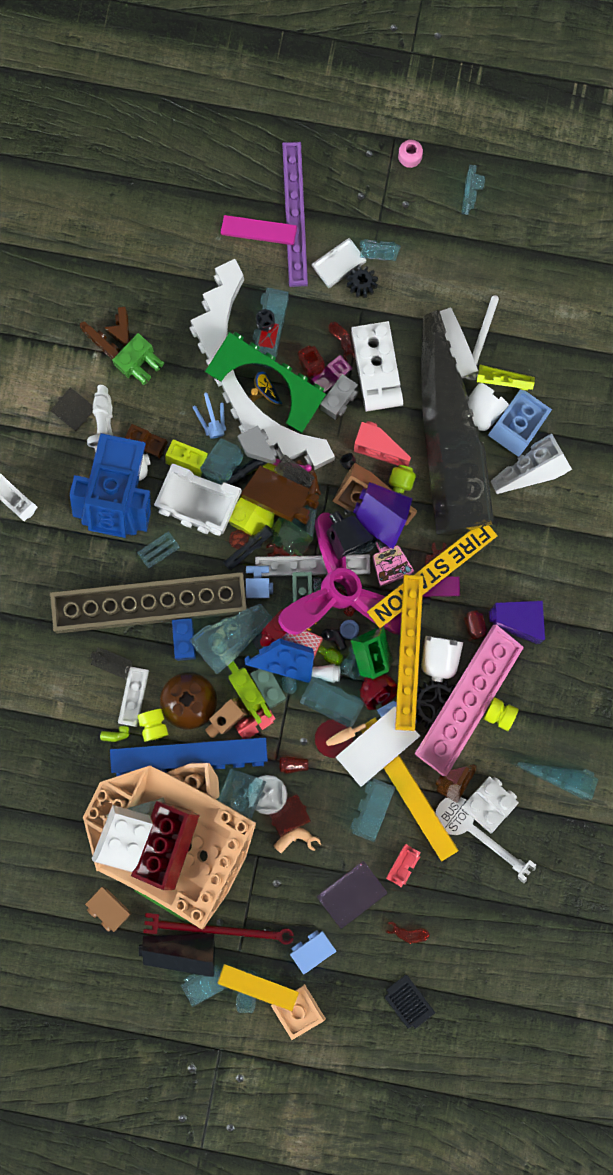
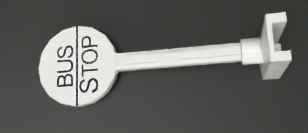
M461 797L458 803L449 798H445L439 803L436 815L448 834L460 835L469 831L510 863L513 869L519 873L518 879L521 882L525 883L527 881L524 874L529 875L531 873L528 868L534 871L536 864L531 860L524 863L521 859H516L473 825L474 818L461 808L466 803V799Z

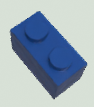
M192 619L172 620L175 659L177 661L196 659Z

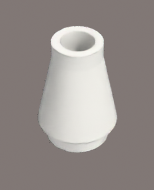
M336 664L312 668V678L332 683L340 680L341 669Z

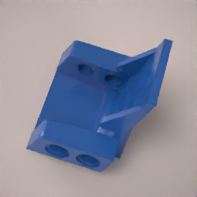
M100 433L90 478L74 475L70 490L73 517L81 518V524L88 526L89 531L126 538V534L136 535L137 530L147 532L151 515L150 491L137 488L146 442Z

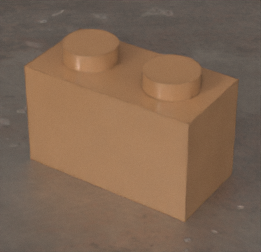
M105 886L101 887L85 904L88 907L87 911L94 918L98 916L103 921L101 925L107 931L112 930L115 932L132 914Z

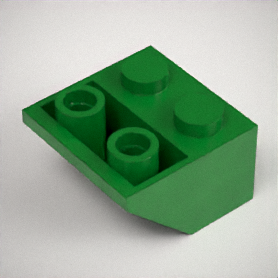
M384 626L381 628L377 627L351 640L360 676L374 679L389 672L393 659Z

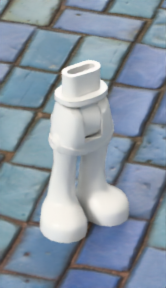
M98 385V391L95 393L93 401V414L96 417L97 434L87 439V445L94 447L95 452L100 433L113 436L111 429L113 408L108 388L104 385Z

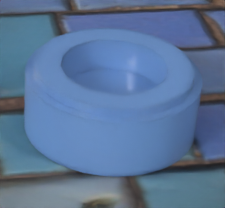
M346 620L340 626V633L345 639H354L359 633V626L353 620Z

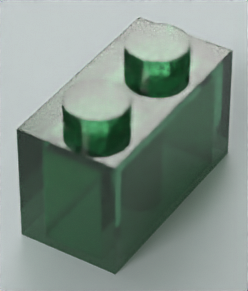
M279 517L271 528L274 532V535L271 536L274 538L272 542L280 548L284 545L283 550L290 555L295 553L301 557L314 539L304 530L282 517Z

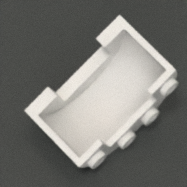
M172 463L154 506L159 509L158 512L167 517L171 515L181 520L180 524L191 528L193 525L198 527L197 530L204 534L211 532L220 536L226 529L242 490L224 482L220 485L198 477L189 469Z

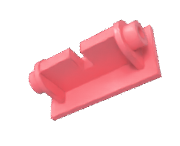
M263 708L256 711L262 721L259 724L262 730L274 723L273 721L276 718L273 714L268 718L263 712ZM253 715L241 719L237 723L238 725L235 726L242 739H249L259 732L255 727L258 723Z
M405 844L386 879L400 887L406 884L411 874L408 868L414 869L417 861L420 859L419 855L421 852Z

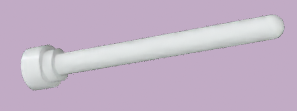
M497 295L491 297L472 354L476 365L499 300ZM478 373L464 378L469 380H476Z

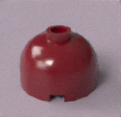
M387 674L374 679L365 677L360 688V697L366 708L376 710L375 706L381 704L383 707L397 696V683Z

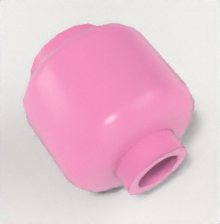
M407 140L401 144L398 158L403 166L412 168L421 162L423 155L421 144L415 140Z

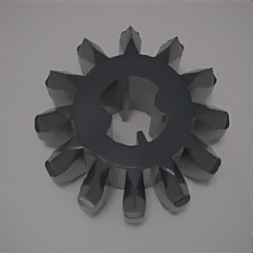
M361 266L357 267V271L352 269L351 275H347L349 282L346 285L348 288H351L350 293L356 292L357 298L360 297V294L367 298V292L372 295L374 293L373 289H377L378 286L375 283L378 281V277L373 276L375 271L371 270L368 272L367 266H365L364 270L361 269ZM361 280H365L364 284H360L359 282H361Z

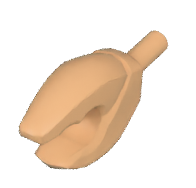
M365 723L353 729L349 727L328 739L326 744L331 746L349 740L356 736V732L366 728Z

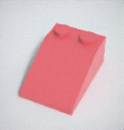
M370 421L361 423L354 445V452L396 466L401 464L409 467L411 457L381 428L377 427V424Z

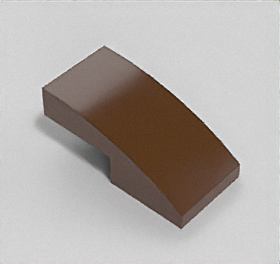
M131 424L125 436L126 439L146 442L144 452L157 458L161 457L168 443L166 439L151 434L148 430Z

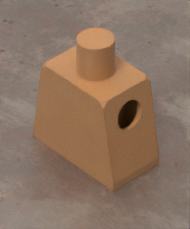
M238 698L230 699L209 719L212 724L205 731L211 738H214L219 732L224 734L243 719L249 711ZM223 717L226 719L225 724L222 722Z

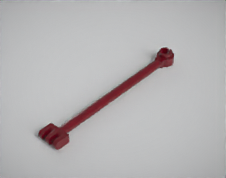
M145 913V917L153 918V922H144V925L152 926V930L146 928L143 933L157 934L158 928L275 939L286 945L290 944L293 938L283 940L282 935L288 933L289 936H294L293 932L289 929H282L280 932L213 925H206L204 929H200L192 923L159 920V914Z

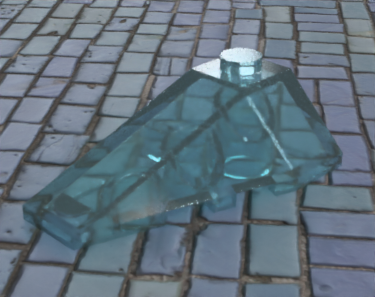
M258 604L239 612L238 615L231 618H225L219 623L204 627L190 639V642L207 664L218 674L251 643L273 617L262 604Z
M517 762L515 765L585 801L592 800L598 779L594 777L595 774L586 769L581 771Z

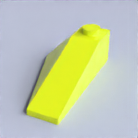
M270 463L263 466L283 476L284 467L275 466ZM240 498L233 510L229 523L231 526L251 536L257 534L265 525L272 529L275 514Z

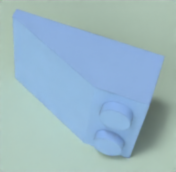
M520 389L488 436L519 457L552 409L525 390Z

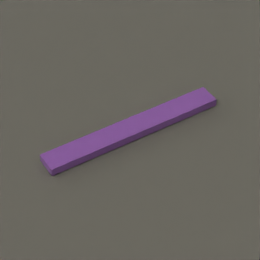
M301 142L283 143L286 224L297 225L294 245L287 244L289 287L308 286Z

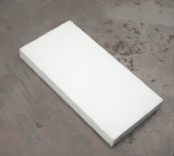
M395 706L336 756L338 761L361 787L420 737L416 730H395Z

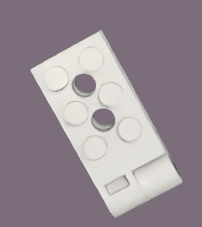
M389 321L352 327L351 336L365 412L403 406ZM374 343L377 347L372 348L369 344ZM378 361L381 365L374 366L372 362Z

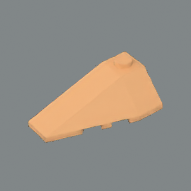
M190 763L166 772L215 799L220 797L218 777L210 763Z

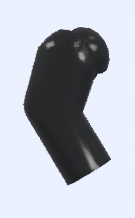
M327 628L321 632L323 640L334 642L338 651L347 648L339 631Z

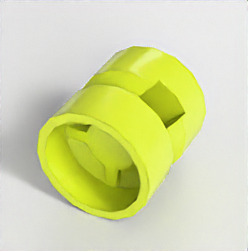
M494 697L483 720L492 724L497 722L498 727L509 731L519 709L510 704L504 706L502 700Z
M162 709L137 715L140 726L144 727L142 731L144 742L169 735L166 725L162 724L164 720Z

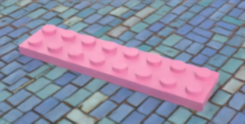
M498 625L491 627L415 752L416 756L442 776L448 775L524 648Z

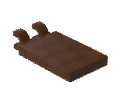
M262 466L258 468L241 493V498L290 522L296 518L302 523L307 524L310 516H308L310 510L302 507L306 504L316 510L319 505V496L310 494L309 488Z

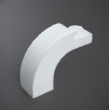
M0 473V500L25 521L34 514L38 507Z

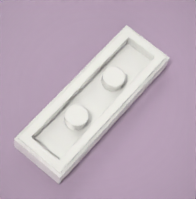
M129 667L118 724L138 727L139 720L137 715L141 713L149 670Z

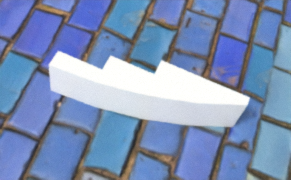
M452 308L433 313L445 348L449 352L459 378L462 379L478 373L474 358Z

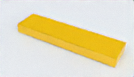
M225 964L217 982L219 985L289 1011H293L299 994L298 991Z

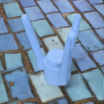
M205 392V401L211 419L208 426L197 407L193 406V409L205 430L206 436L209 435L210 439L222 437L225 435L224 431H226L224 404L220 403L219 423V420L215 421L208 393Z

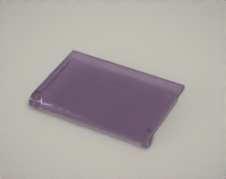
M362 861L318 895L317 898L342 929L385 896L387 891L366 863Z

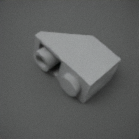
M257 425L237 436L247 457L270 464L276 463L275 457L278 456L273 445L269 447L266 441L269 438L264 429L260 430Z

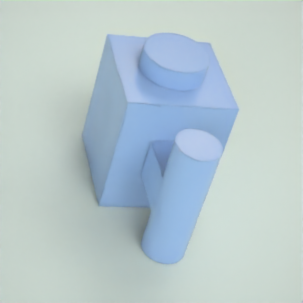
M269 565L246 566V573H254V578H246V598H269V594H273V583H269V578H262V573H269Z

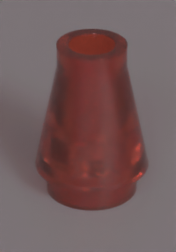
M289 755L280 757V772L289 774L308 771V759Z

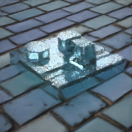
M469 165L461 214L469 215L470 208L474 209L476 202V190L484 188L485 176L476 174V165Z
M230 769L218 801L242 815L252 818L266 781Z

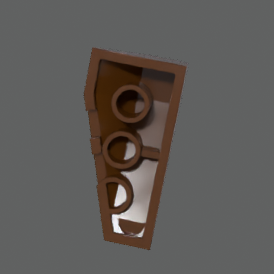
M471 764L452 769L447 776L440 775L436 782V785H438L437 792L458 803L475 774L477 765Z

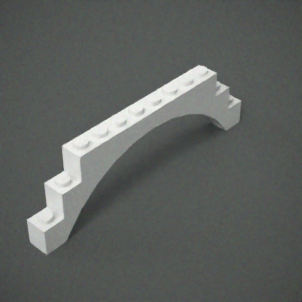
M235 259L215 268L216 275H214V279L219 287L203 294L204 301H202V305L207 313L192 319V327H189L193 337H198L200 341L198 347L201 353H206L208 357L206 360L208 366L227 337L232 305L244 282L243 273ZM233 370L224 377L222 382L215 379L218 387L222 386L225 391L222 395L226 403L230 402L233 407L230 411L234 419H239L241 423L238 426L241 433L257 425L260 430L264 429L269 438L266 440L269 447L272 445L274 448L278 447L276 452L280 460L284 459L285 462H290L306 454L304 458L307 464L311 465L314 470L335 460V456L326 439L299 434L281 426L265 415L248 398Z

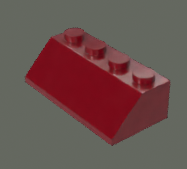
M156 801L150 817L153 825L139 862L132 871L131 877L161 890H175L200 815L178 806Z

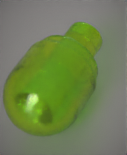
M322 645L319 647L317 652L324 655L323 659L326 662L335 664V666L343 662V654L340 651L331 647L327 649Z

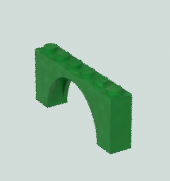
M234 331L233 334L229 332L205 372L222 382L229 372L245 364L256 363L273 368L284 378L290 391L291 407L285 423L302 433L326 396L323 392L324 388L316 383L311 385L307 382L308 378L301 373H298V375L292 373L290 366L285 363L278 364L275 362L276 358L268 352L264 355L259 351L260 347L250 342L247 344L242 341L244 337Z

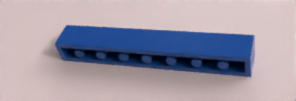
M266 738L110 749L111 773H116V776H120L147 766H152L166 773L167 769H177L190 763H210L214 770L225 769V765H233V768L245 767L246 763H252V767L264 766V762H268Z

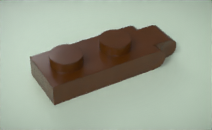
M86 322L80 323L81 330L113 360L120 349L114 343L109 344L106 341L107 337L100 330L96 332Z

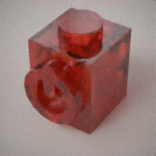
M315 345L313 347L307 346L299 351V363L307 376L315 377L320 375L325 369V364Z

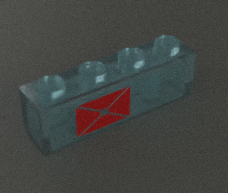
M267 288L266 293H262L260 304L263 305L262 309H268L273 312L275 325L268 332L261 331L259 328L254 329L253 334L255 345L260 347L259 351L264 355L268 352L275 358H277L289 301V292ZM252 363L253 365L269 367L263 364Z

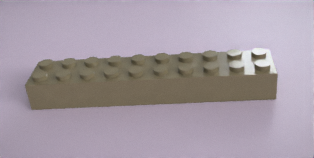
M243 572L50 593L53 631L57 634L171 622L172 620L199 619L248 613Z

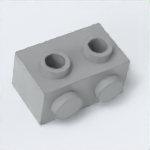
M342 374L321 402L320 410L334 420L339 415L342 416L347 409L346 405L350 400L353 401L357 396L358 384Z

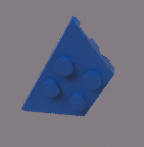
M279 638L272 642L271 645L260 649V654L253 658L247 656L244 659L245 665L307 683L311 682L314 659L313 648Z

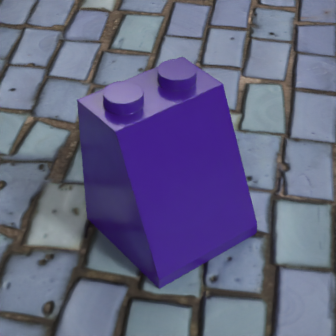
M369 482L367 489H362L359 499L362 500L360 503H356L353 513L356 514L355 517L370 534L394 549L407 521L412 498Z
M543 601L495 603L491 611H489V622H493V625H498L505 632L535 644H540L545 640Z

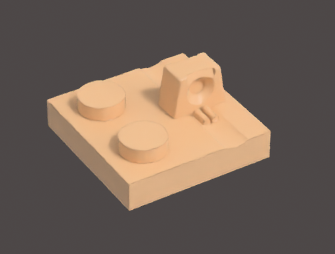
M306 985L295 990L299 994L293 1011L271 1005L291 1040L326 1019Z

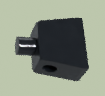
M339 511L329 516L333 524L327 530V536L337 559L367 547L373 540L371 534L355 516L352 515L344 519Z

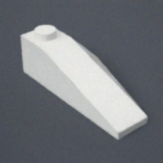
M552 434L534 443L531 446V451L525 456L521 454L517 458V463L506 467L491 480L497 494L553 480L572 470Z

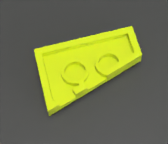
M479 365L477 382L517 387L521 390H533L535 377Z

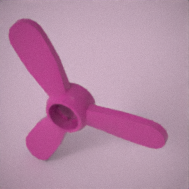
M322 513L315 520L318 543L328 575H326L321 583V590L300 598L283 609L279 615L281 628L289 634L297 635L304 632L318 622L331 607L342 609L351 605L374 622L367 611L385 598L383 595L362 589V584L357 574L346 568V556L337 559L327 536V530L333 524L329 518L330 513ZM334 581L345 587L348 596H344L336 590ZM401 613L385 624L384 629L393 634L400 635Z

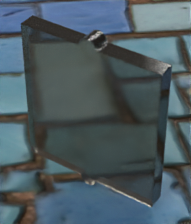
M70 387L62 397L58 398L59 401L50 410L76 432L84 422L88 421L87 418L93 412V405Z

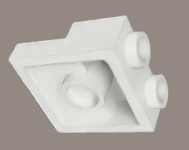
M489 776L461 808L491 834L519 802L516 801L517 796L512 791L508 790L506 792L501 787L502 783L499 779Z

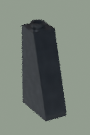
M214 934L143 936L142 944H139V957H143V965L214 977Z

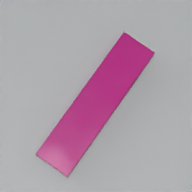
M224 215L221 235L294 245L297 225Z

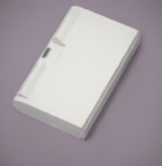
M348 238L312 263V267L326 286L331 288L349 275L352 269L356 270L358 266L366 263V259L352 240Z

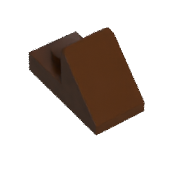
M118 307V314H115L116 325L120 326L105 327V330L125 347L130 342L128 313L126 307Z

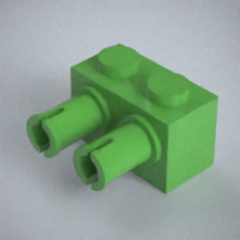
M139 333L112 360L115 367L127 378L133 375L143 385L147 383L146 380L149 381L151 379V375L140 367L145 361L156 372L160 370L159 366L162 368L164 362L153 354L152 345Z

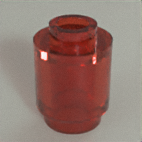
M478 610L467 613V617L464 620L468 635L471 636L472 640L487 636V627L483 613H478Z

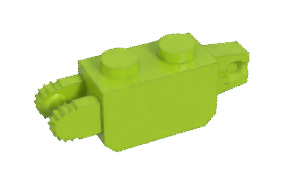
M234 661L227 664L232 672L228 676L229 680L250 715L252 714L256 722L260 724L262 721L256 711L263 708L265 715L270 718L272 714L245 668L238 669Z

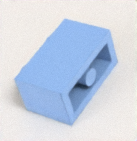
M317 930L308 936L309 940L304 944L299 942L291 948L293 952L290 955L303 975L336 952V949L323 930L320 933Z

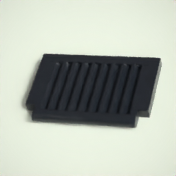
M407 974L386 989L388 994L384 998L408 1029L412 1026L416 1029L435 1014V1011Z

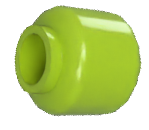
M399 464L398 467L392 469L388 483L393 487V491L404 494V491L412 489L416 474L413 472V468Z

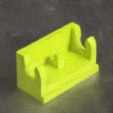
M173 439L165 455V464L170 466L172 463L189 469L194 475L201 477L203 467L207 463L208 453Z

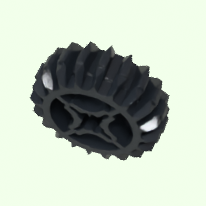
M430 679L429 686L425 681L422 682L424 689L417 686V691L420 693L417 694L416 711L418 713L416 718L421 717V720L418 722L419 725L423 721L426 722L425 729L434 723L440 710L443 708V706L441 708L438 707L435 714V707L430 703H434L437 698L439 704L445 705L446 702L441 698V690L450 696L451 690L455 687L451 685L447 688V680L443 685H440L441 682L437 681L434 684V681ZM435 689L433 699L421 700L425 692ZM421 706L427 707L432 711V719L424 715Z

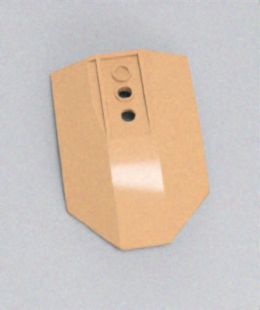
M152 766L100 782L83 816L92 855L95 852L112 805L151 817L156 801H160L200 815L191 840L192 848L187 852L175 890H161L131 877L132 872L94 863L96 871L139 891L200 929H204L228 894L246 859L256 822L208 794ZM203 850L208 855L206 861H202L200 858V853Z

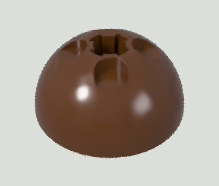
M186 672L172 677L164 685L160 695V708L164 717L170 724L180 729L191 730L205 725L214 715L217 706V695L213 685L205 677L196 673Z

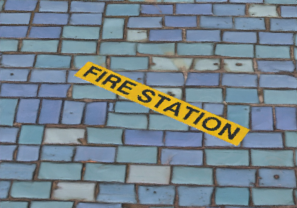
M485 520L414 574L423 576V594L497 537V534ZM403 584L367 611L379 628L402 612Z

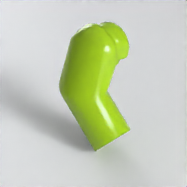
M120 726L119 732L102 731L100 738L102 741L111 742L126 739L129 736V727Z

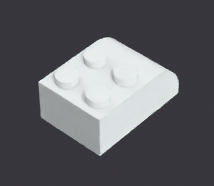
M112 805L92 861L132 872L139 862L153 825L150 816Z

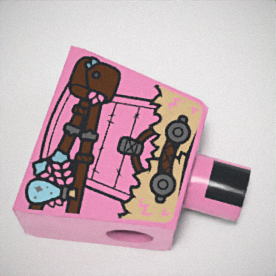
M381 541L376 542L379 553L373 555V563L379 588L403 579L404 575H413L414 570L398 545L392 549Z

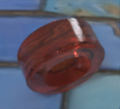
M242 530L233 531L229 537L230 545L237 550L248 541L247 534Z

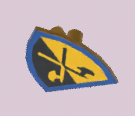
M258 372L254 379L256 388L251 390L249 399L254 402L264 396L273 404L283 405L266 372Z

